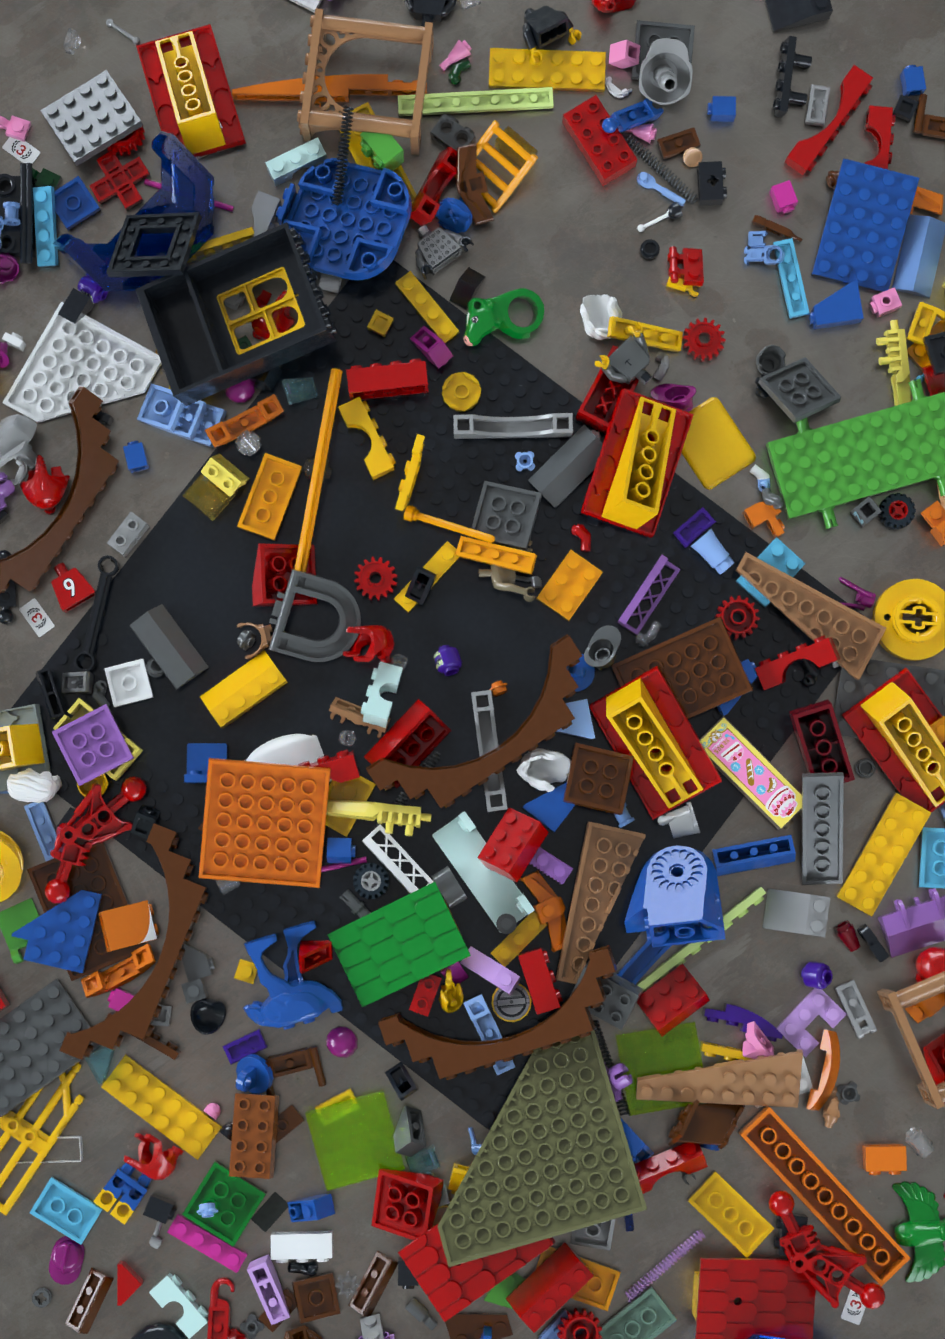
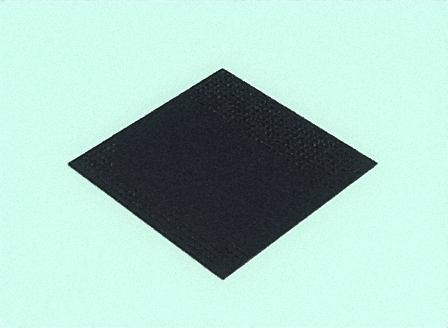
M395 260L383 272L372 278L349 280L328 306L331 315L328 317L331 322H334L338 331L335 334L337 341L282 364L280 368L283 372L273 391L267 389L261 391L248 407L250 409L256 406L258 402L275 394L284 412L250 433L217 447L110 583L93 653L96 659V666L91 671L94 674L93 687L99 680L107 683L105 698L111 704L109 709L120 731L127 736L126 738L131 739L143 750L118 781L113 780L105 773L108 781V787L102 795L105 804L121 792V786L125 779L134 776L141 778L146 784L144 797L138 801H128L114 815L121 820H127L133 824L136 813L142 805H149L160 811L155 824L178 833V845L176 849L172 848L171 852L193 861L191 864L194 865L190 877L186 876V880L207 888L208 898L205 904L201 903L200 906L246 942L276 933L277 941L265 949L263 955L282 970H284L283 964L288 954L284 929L315 920L316 928L305 935L300 941H330L327 934L360 919L339 898L347 889L360 901H363L371 913L410 893L362 842L374 830V826L377 827V819L375 821L357 819L347 837L325 825L322 866L334 864L327 863V838H352V845H356V857H352V859L366 856L367 862L321 872L320 888L199 878L202 831L198 828L204 820L207 783L184 782V774H187L188 743H226L227 759L246 761L256 748L272 739L290 734L316 735L324 756L328 755L330 758L337 756L336 753L343 750L353 751L360 776L375 784L366 770V767L371 764L364 756L418 699L451 729L450 733L434 748V751L440 753L438 755L440 760L435 758L438 763L434 762L436 766H431L457 765L480 757L471 692L489 690L492 688V683L502 680L503 684H508L506 686L508 692L497 697L492 695L498 746L501 745L518 730L533 710L541 695L547 676L550 645L566 634L571 637L580 653L584 655L592 636L598 629L604 626L616 627L621 633V642L616 652V660L613 663L615 664L716 619L715 615L721 613L717 608L719 606L724 607L722 602L725 600L729 603V597L732 596L736 600L737 596L740 595L741 600L747 597L748 603H755L753 608L754 610H759L756 616L760 617L759 621H755L758 627L756 629L751 628L753 631L751 635L746 632V638L743 639L739 635L737 640H734L733 634L730 636L741 662L749 659L750 662H754L756 667H759V662L769 658L771 661L778 659L777 655L788 651L790 654L795 652V647L807 643V646L815 643L771 602L764 607L736 582L741 576L736 569L744 554L747 552L757 558L768 547L769 543L676 473H674L655 534L652 538L581 513L594 471L556 508L542 495L530 539L532 545L528 546V548L533 549L532 553L537 555L532 575L515 571V574L518 576H538L541 578L542 587L534 588V593H527L529 596H535L532 602L526 601L522 594L495 589L491 577H479V569H491L490 564L460 557L431 588L423 605L417 603L409 613L402 608L394 598L412 580L417 566L424 567L447 541L457 549L461 536L470 538L467 535L420 520L406 521L403 518L405 509L403 511L395 509L399 497L401 479H406L404 469L407 460L411 461L412 449L417 434L425 436V439L423 441L424 446L420 469L408 505L417 507L421 513L471 528L484 481L539 492L528 480L571 437L454 439L453 415L473 414L491 417H526L552 413H573L572 436L583 425L590 431L595 429L575 419L582 405L580 400L491 333L483 337L478 345L467 346L463 341L466 330V314L418 279L459 330L457 335L445 343L453 357L439 369L433 365L410 340L423 326L431 331L432 329L395 285L396 281L409 272ZM375 310L394 318L385 337L367 328ZM421 359V361L426 362L428 393L366 399L370 411L367 413L370 419H375L379 427L376 431L379 437L383 435L387 446L384 448L387 454L391 453L396 462L393 465L394 471L373 480L364 462V459L371 450V439L361 429L347 428L338 408L350 401L346 370L356 365H361L362 368L370 367L374 363H381L383 366L390 365V362L393 361L409 363V360ZM332 368L342 370L343 373L311 545H314L316 576L336 581L349 590L360 610V626L380 625L386 627L392 633L395 644L390 657L392 658L391 665L402 667L403 671L397 693L383 692L380 694L384 700L392 702L389 716L391 720L385 733H382L381 737L378 738V731L376 729H372L371 733L368 734V726L354 724L347 718L343 723H340L341 716L335 714L333 720L330 719L332 712L329 709L335 697L362 707L363 702L367 703L369 697L366 696L368 686L373 685L374 682L371 679L374 668H378L380 659L376 655L370 662H357L353 660V657L343 655L326 662H311L269 650V647L263 648L261 652L266 651L288 683L222 729L200 696L249 662L251 659L247 660L245 656L251 655L259 649L261 644L260 632L252 626L237 628V624L248 622L255 625L264 624L265 626L271 624L269 623L270 617L278 618L271 615L274 606H253L252 584L258 544L299 545L330 372ZM467 372L479 381L481 397L478 404L472 409L456 411L445 403L442 396V386L451 374ZM600 432L601 442L603 443L606 434ZM517 452H533L535 468L532 471L528 469L517 471L515 454ZM265 453L303 467L275 541L237 527ZM221 454L250 478L245 485L236 490L233 496H228L201 473V470L212 456ZM702 507L716 521L709 529L712 528L717 539L735 562L721 575L697 551L690 547L694 542L685 548L673 534L674 531ZM582 524L591 533L590 552L581 551V539L571 533L573 525ZM572 550L603 573L568 621L536 598L566 555ZM661 555H664L668 558L667 561L681 570L638 635H635L617 622ZM372 557L375 558V561L382 557V563L390 561L388 567L394 566L395 570L392 574H397V578L393 579V581L397 582V586L391 587L394 592L388 591L387 598L380 596V601L376 597L369 600V595L363 597V590L357 591L356 589L360 584L354 583V580L358 579V576L354 573L356 571L360 572L358 565L364 566V560L366 559L368 562H371ZM666 565L661 570L662 579L670 578L674 573ZM802 568L793 577L838 602L847 603ZM374 574L371 576L370 581L372 583H379L381 576ZM515 580V585L528 588L531 587V582ZM668 581L663 582L664 587ZM660 582L650 586L651 595L661 593ZM317 599V604L292 605L284 631L314 640L326 639L338 627V611L331 603ZM650 599L640 601L641 612L648 611L651 608ZM163 604L209 668L177 690L165 673L160 677H152L148 674L154 698L114 707L104 668L139 659H144L146 665L153 658L133 632L130 624L147 611ZM93 605L42 668L50 669L64 714L70 718L74 715L67 711L78 698L83 699L94 709L99 708V705L92 698V694L62 693V673L81 672L75 667L74 660L77 654L82 652ZM850 608V609H852V610H854V611L860 613V612L857 611L855 608ZM734 613L733 619L736 622H741L742 616L740 613ZM639 615L631 616L627 624L637 629L640 625ZM271 624L274 632L275 624ZM244 630H251L256 635L255 642L251 648L244 651L237 644V639ZM370 645L363 646L358 656H364ZM443 645L457 648L462 660L459 672L451 676L439 673L434 661V654ZM83 655L79 659L82 668L87 669L92 664V660L87 655ZM798 659L789 666L786 673V682L770 689H763L757 675V678L751 684L753 691L742 695L724 717L771 762L794 731L789 711L814 704L840 671L841 666L833 668L832 663L820 668L817 666L819 675L816 684L813 686H807L804 683L806 668L801 663L804 659ZM612 666L604 668L602 671L594 667L595 676L592 683L583 691L576 692L567 699L565 697L562 698L563 701L569 703L587 699L588 705L610 692L615 691L620 687V684ZM47 674L42 675L46 692H52ZM35 677L11 708L39 704L50 773L52 776L58 775L62 782V786L56 794L76 809L85 797L80 794L77 781L52 734L54 726L60 719L51 721L37 677ZM54 696L49 697L54 715L59 714ZM714 707L688 720L700 739L721 718L717 707ZM591 710L590 715L595 739L589 740L555 732L556 735L548 741L542 740L538 743L539 747H537L560 752L570 760L575 743L614 752ZM527 750L526 752H524L523 754H521V755H522V758H523V756H524L525 754H527V753L529 752L528 750ZM426 757L418 766H423V763L426 764L425 760H428V758ZM521 759L515 763L509 762L502 771L507 808L510 807L537 820L524 810L523 806L547 793V791H541L532 787L517 773ZM718 769L717 771L722 778V782L661 815L666 816L667 813L686 806V803L691 802L700 833L673 838L669 823L662 826L658 823V817L654 820L652 819L629 779L625 802L630 816L634 817L635 820L620 829L646 834L593 948L595 950L609 945L616 965L641 933H626L625 918L635 886L645 863L656 852L676 845L692 847L703 852L743 799L744 795ZM567 779L564 782L551 783V785L557 788L566 783ZM476 784L471 788L472 791L464 797L458 796L454 799L455 803L447 808L444 806L442 808L439 807L428 788L424 790L425 794L418 799L412 798L410 800L407 797L409 801H406V804L403 805L421 807V813L432 814L431 822L421 821L420 828L414 827L413 836H405V825L398 826L394 824L393 834L390 835L431 879L433 874L446 866L450 868L466 894L467 899L453 908H450L448 904L447 906L467 948L469 949L471 946L501 964L491 952L509 934L499 932L432 835L465 811L487 843L507 810L487 813L483 784L480 786ZM376 785L367 801L394 804L393 801L399 798L398 795L402 796L401 792L404 791L401 785L398 788L393 786L386 791L384 789L380 791ZM575 805L555 832L543 824L549 833L540 847L573 868L564 884H559L553 878H549V875L546 876V873L543 874L542 871L539 872L555 894L562 898L566 907L564 912L566 926L587 823L593 822L619 828V823L614 814ZM87 807L86 810L83 812V815H86V814H87V812H88V807ZM101 811L98 814V819H104L107 816V811ZM131 830L113 837L165 878L159 858L153 846L146 842L147 839L130 833ZM378 831L372 837L373 841L376 844H385L386 836ZM387 847V856L390 859H399V850L396 847ZM401 862V871L404 874H413V865L410 862ZM367 863L381 865L389 875L390 881L387 891L376 899L361 897L355 891L353 885V877L356 870ZM528 865L520 878L537 870L539 871V869ZM407 876L412 882V876ZM415 877V886L418 889L428 884L424 877ZM521 879L518 882L513 881L532 907L539 903ZM526 915L524 918H522L521 920H519V921L517 922L516 927H517L528 915ZM546 923L547 926L519 954L541 948L542 951L546 950L550 963H547L548 970H553L556 979L562 949L552 952L548 923ZM300 942L298 943V947H297L298 962H299ZM333 946L332 960L302 974L304 980L321 983L336 993L342 1000L343 1010L337 1013L486 1129H491L531 1054L522 1056V1054L515 1055L513 1062L516 1067L500 1075L496 1074L493 1066L488 1068L480 1066L476 1068V1071L469 1074L461 1072L457 1074L456 1078L446 1080V1078L439 1079L432 1056L429 1061L419 1063V1061L412 1062L405 1039L404 1043L397 1046L392 1044L386 1045L378 1024L381 1018L400 1012L402 1018L430 1033L463 1041H481L463 1003L453 1013H447L442 1009L439 998L441 985H445V977L440 970L433 973L442 977L428 1017L409 1010L419 980L362 1007ZM517 955L506 968L520 976L521 981L519 983L528 990ZM461 964L469 978L460 983L464 997L463 1002L482 994L503 1038L516 1035L534 1027L559 1009L537 1015L531 1001V1008L523 1019L516 1022L504 1021L495 1014L491 1004L492 995L497 987ZM558 980L553 983L554 989H558L563 1002L559 1003L560 1007L569 999L576 984Z

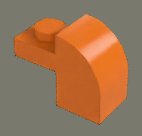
M937 500L920 514L931 526L932 530L929 532L942 547L945 545V509Z
M759 502L742 512L752 530L766 522L774 538H779L785 533L783 531L785 529L783 522L776 518L782 511L774 509L773 505L770 506L764 502Z
M945 992L907 1007L905 1010L918 1024L927 1017H932L945 1005Z

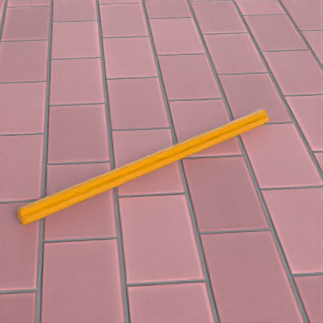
M332 368L330 372L295 569L306 572L343 373L342 370Z

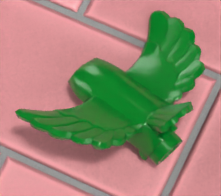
M904 1181L902 1183H895L892 1185V1188L905 1203L910 1221L903 1222L895 1227L896 1242L902 1246L914 1247V1262L905 1281L908 1283L920 1282L931 1278L933 1274L937 1273L945 1265L943 1241H945V1218L942 1221L939 1218V1211L937 1210L939 1204L935 1201V1193L929 1192L926 1187H920L916 1182L909 1183Z

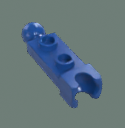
M646 98L642 102L613 112L610 116L611 118H606L603 121L602 129L606 133H613L618 129L621 133L646 122L650 123L657 120L664 110L663 108H654L652 101Z

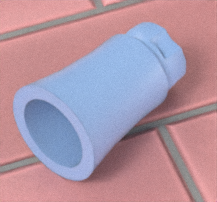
M712 528L690 546L712 568H715L720 575L735 563L717 539Z

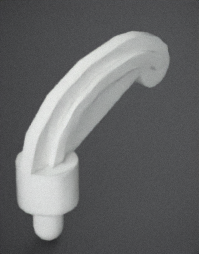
M610 76L605 80L606 88L614 97L624 98L633 91L632 88L628 90L626 88L623 90L618 89L611 83L612 78Z
M15 458L19 469L15 479L10 480L14 485H17L25 478L28 465L22 459L18 460Z

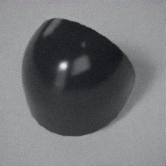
M214 999L198 1000L192 1005L190 1011L194 1028L204 1035L216 1032L223 1024L226 1016L225 1005Z

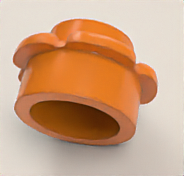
M502 680L491 684L492 688L489 690H491L493 697H497L508 692L506 687L508 684H503Z

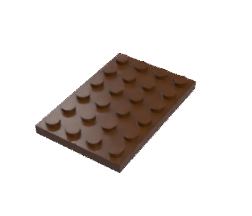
M721 617L611 665L620 687L658 666L686 714L687 719L753 691Z
M98 842L92 845L91 851L84 853L88 856V859H82L86 863L85 866L72 864L67 880L70 887L68 898L81 890L102 894L98 913L129 905L105 843ZM56 858L27 869L44 913L58 905L50 902L45 896V887L49 881L56 878L61 863ZM97 915L84 973L67 970L71 981H74L132 956L131 952L144 946L145 943L107 952Z

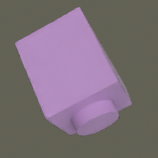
M470 946L468 950L471 956L461 960L460 964L511 996L521 981V977Z
M269 1254L251 1261L247 1271L271 1325L290 1318L282 1287Z

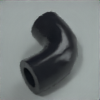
M154 1323L139 1330L131 1339L187 1338L172 1325Z

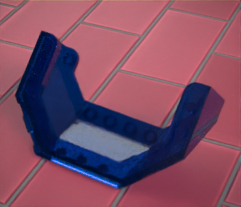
M160 131L152 140L151 146L153 151L161 158V188L135 215L200 212L202 219L188 258L189 260L214 234V177L174 134ZM121 230L108 243H85L83 240L75 238L70 234L60 235L53 243L66 258L104 291H136L135 289L164 277L108 276L106 271ZM174 233L142 234L135 257L167 256Z

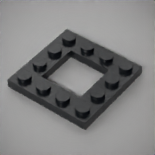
M200 212L127 215L106 271L108 276L183 275L202 219ZM174 233L167 256L135 257L142 234Z

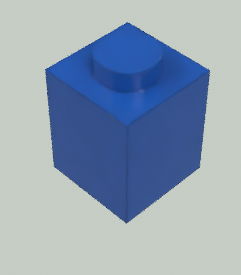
M906 66L900 74L903 96L912 97L923 94L926 90L923 66Z
M713 96L711 103L707 104V115H710V121L734 122L736 117V97Z
M139 441L127 443L128 446H124L123 450L128 470L133 473L149 469L145 445L142 442L139 443Z
M327 838V863L351 864L352 857H356V845H352V838Z

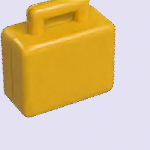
M711 397L689 411V413L694 415L681 453L705 489H713L756 460V454L717 397Z

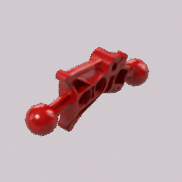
M134 776L125 779L121 786V792L107 804H105L102 798L101 786L98 783H94L91 790L75 809V814L69 822L62 823L57 827L55 848L50 851V855L60 860L61 863L56 878L49 881L45 887V896L50 902L59 904L67 900L70 895V887L67 880L72 864L85 866L86 863L82 859H88V856L84 853L90 852L92 845L98 842L102 843L122 832L132 829L133 824L130 821L121 820L114 813L128 801L134 802L144 797L146 784L141 778ZM88 807L87 814L84 815L80 820H78L74 825H72L74 821L77 819V817H80ZM101 811H107V816L104 819H98V814ZM91 824L89 832H82L84 825ZM78 837L89 841H85L84 844L81 845L75 840Z
M776 1191L769 1198L768 1205L773 1214L782 1218L788 1230L787 1235L780 1238L779 1243L780 1246L785 1248L784 1252L792 1270L797 1273H803L809 1279L808 1282L833 1308L839 1307L838 1296L843 1286L859 1294V1299L866 1308L876 1309L883 1305L885 1291L879 1284L873 1282L864 1284L851 1276V1273L857 1267L867 1263L866 1256L831 1245L830 1247L822 1245L820 1239L815 1238L817 1232L813 1231V1225L799 1227L792 1212L795 1203L791 1194L786 1191ZM813 1248L816 1249L815 1251H813V1252H811V1253H808V1252L811 1251ZM819 1259L825 1261L824 1265L820 1267L815 1266L814 1263ZM808 1269L816 1275L823 1278L826 1287L814 1275L811 1276L806 1270ZM839 1270L842 1272V1275L840 1277H833L832 1273Z

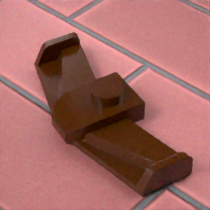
M477 143L457 147L456 186L458 194L472 213L475 225L495 220L482 196V193L488 192L484 172L476 173Z

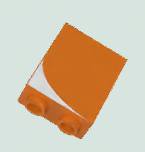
M148 900L98 913L107 952L157 940L156 935H159L157 924H153L152 916L154 915L152 904H148Z

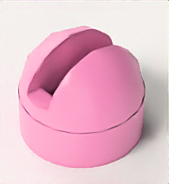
M210 1103L203 1110L215 1120L221 1114L220 1106L216 1103Z

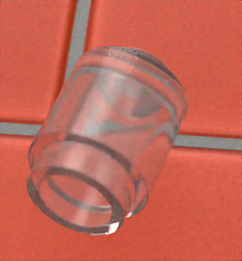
M913 1127L905 1134L907 1136L905 1138L906 1143L917 1156L920 1155L921 1158H925L934 1151L933 1142L921 1128L916 1129Z

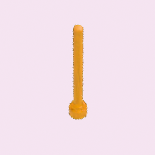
M408 505L405 509L403 518L406 521L420 520L486 542L493 543L495 541V537L491 534L421 513L415 506Z

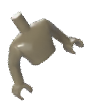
M528 548L526 552L532 553L533 549ZM491 565V569H479V577H491L495 589L522 594L528 602H532L535 599V596L527 594L534 593L535 589L533 587L523 588L515 585V570Z

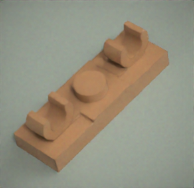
M335 697L329 709L332 712L330 719L333 720L335 714L341 716L340 723H343L347 718L354 724L368 726V734L371 733L372 729H376L378 731V738L381 737L382 733H385L391 718L388 719L386 728L363 722L364 714H361L362 707Z

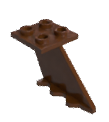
M695 1100L691 1105L688 1103L677 1117L678 1124L676 1127L673 1126L668 1135L671 1138L668 1145L672 1146L676 1142L719 1145L718 1148H724L728 1144L730 1135L734 1131L745 1105L715 1103L698 1105L700 1102L698 1100Z

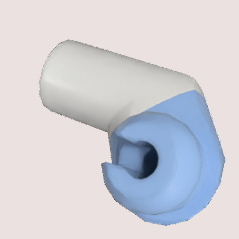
M755 464L749 472L757 477L758 489L762 492L764 488H770L771 486L770 475Z

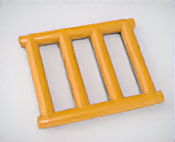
M496 120L493 121L478 141L477 156L484 149L515 177L507 185L479 159L476 160V168L480 172H484V175L503 191L498 200L494 199L488 192L482 193L484 200L492 206L491 210L494 213L501 209L538 159L535 154L531 155L504 132ZM494 133L526 161L520 170L488 143Z

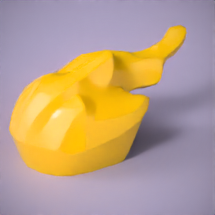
M448 969L446 971L445 985H441L439 1002L445 1012L453 1013L461 1007L464 997L460 983H457L455 987L452 981L451 970Z

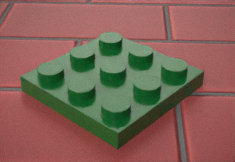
M215 1161L182 1215L234 1247L266 1195V1192L242 1177L229 1176V1169ZM215 1203L218 1213H214L213 1217L202 1218V1215H199L197 1210H199L200 1204Z

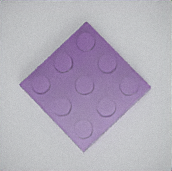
M107 704L52 731L79 786L134 759Z

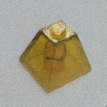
M201 474L182 496L213 521L238 491L236 490L233 496H228Z

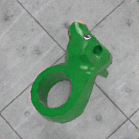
M520 288L510 290L494 298H472L467 304L466 330L463 341L467 346H476L483 337L496 329L501 330L514 339L530 338V333L537 329L543 321L544 304L540 296L534 291ZM515 298L525 299L532 307L533 318L527 327L516 326L509 318V304Z

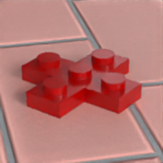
M112 150L96 159L105 177L89 185L100 204L117 195L125 209L129 210L143 201L134 184L149 176L150 173L140 156L123 166L116 154L112 153Z

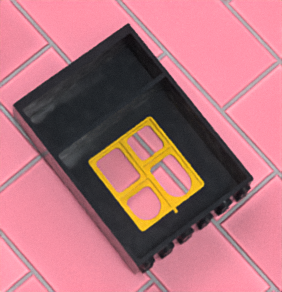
M286 222L185 267L183 275L164 276L135 289L172 394L184 405L188 406L337 341L335 335L338 333L337 328L328 317L331 315L327 304L324 305L322 300L324 298L323 291L320 286H317L315 282L318 280L317 275L309 265L311 262L310 256L307 251H304L302 245H305L301 234L297 233L295 227L291 228ZM273 278L285 280L288 287L286 295L272 304L259 308L252 291L253 287ZM244 292L250 307V313L235 320H230L224 300ZM287 306L294 308L298 313L297 324L293 328L279 333L272 313ZM263 317L270 337L246 349H240L234 332L235 329Z

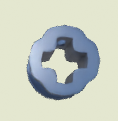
M4 202V225H20V203Z
M626 802L623 814H614L619 823V828L635 820L634 817L630 816L626 808Z

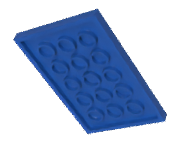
M843 158L812 274L848 284L857 280L859 287L879 292L889 290L920 178Z

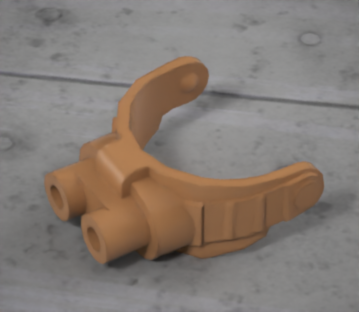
M248 622L237 624V628L252 626L261 634L259 649L255 653L245 656V659H252L263 648L269 647L272 639L270 632H273L271 624L265 626L264 624L255 625Z
M834 1086L830 1097L824 1104L823 1117L825 1118V1126L828 1128H832L833 1124L837 1123L838 1118H840L836 1086Z

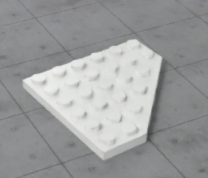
M61 302L2 403L31 420L40 423L71 414L68 402L79 386L85 387L103 400L101 405L140 395L146 392L162 364L159 355L87 315L76 324L58 315L64 304Z

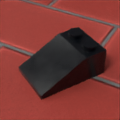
M765 0L773 32L828 20L833 12L830 0Z

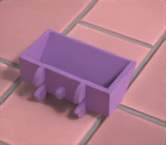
M931 888L928 889L930 900L920 903L919 898L914 897L915 905L905 908L902 900L897 899L894 900L896 911L877 917L891 958L945 941V895L939 897L937 890Z

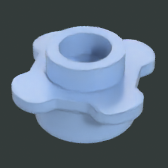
M517 452L515 454L517 471H522L523 469L532 471L535 468L533 452Z
M203 1203L199 1205L197 1213L202 1215V1218L213 1217L214 1213H218V1210L215 1208V1203Z

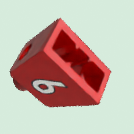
M64 562L53 568L58 577L52 580L51 583L63 612L67 613L95 596L96 590L77 568L68 570Z

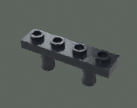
M789 36L780 46L782 58L777 69L780 72L779 79H777L775 85L777 98L773 102L775 117L782 118L788 112L789 103L804 106L807 102L806 93L791 91L793 65L810 68L812 63V56L796 54L797 37Z

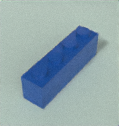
M792 835L712 850V859L717 876L795 862L796 857Z

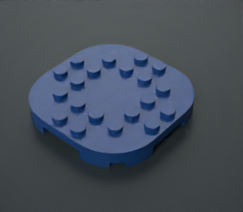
M337 158L323 160L324 163L315 168L314 166L310 167L301 177L298 183L300 189L288 220L284 219L283 224L287 222L291 228L295 227L297 233L301 234L305 243L302 247L304 251L308 252L311 259L309 265L314 271L349 280L372 278L383 272L392 263L397 254L412 212L411 196L403 179L392 170L384 167L383 170L349 163L348 161L343 163L347 165V167H343L347 171H342L346 173V175H342L346 179H341L345 181V183H341L345 185V187H341L344 191H340L344 193V195H340L343 199H339L343 203H339V205L332 204L331 202L335 201L332 198L336 197L332 195L336 193L333 190L337 189L333 187L337 185L334 182L338 181L334 178L338 177L335 174L339 173L335 170L339 169L336 166L340 165L336 162L340 160H337Z

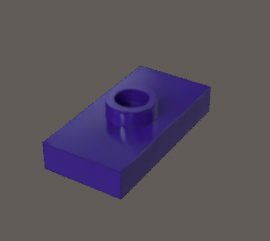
M702 507L674 531L673 534L687 548L716 521Z
M260 1029L222 1046L231 1065L249 1054H255L268 1048Z

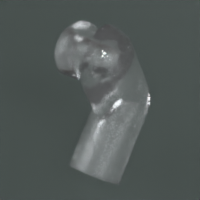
M653 621L646 635L638 633L635 642L639 643L640 646H646L656 638L662 625L657 621Z

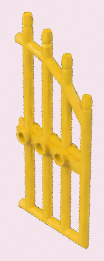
M79 1062L72 1067L67 1075L64 1072L59 1076L61 1084L34 1124L25 1120L24 1116L42 1089L25 1100L17 1114L11 1110L3 1117H0V1129L5 1131L0 1137V1152L11 1136L21 1142L0 1174V1188L28 1147L38 1153L6 1203L0 1202V1212L7 1216L41 1165L40 1162H43L57 1141V1137L61 1135L79 1108L78 1106L83 1102L84 1096L79 1094L71 1104L70 1083L82 1066ZM63 1096L64 1116L49 1136L41 1131L40 1128Z

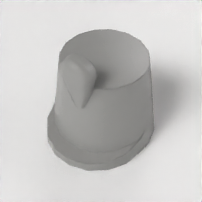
M691 802L686 803V806L667 813L666 816L658 817L659 825L663 826L669 823L673 838L700 833Z

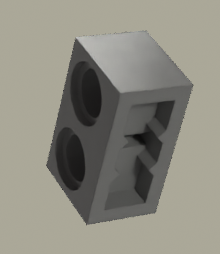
M443 114L430 132L431 139L445 149L451 146L457 151V147L476 142L473 130L458 124L459 121L451 115L448 117L446 114ZM443 127H449L451 128V131L449 133H444L441 131V129ZM459 138H465L467 142L465 144H459L457 140Z

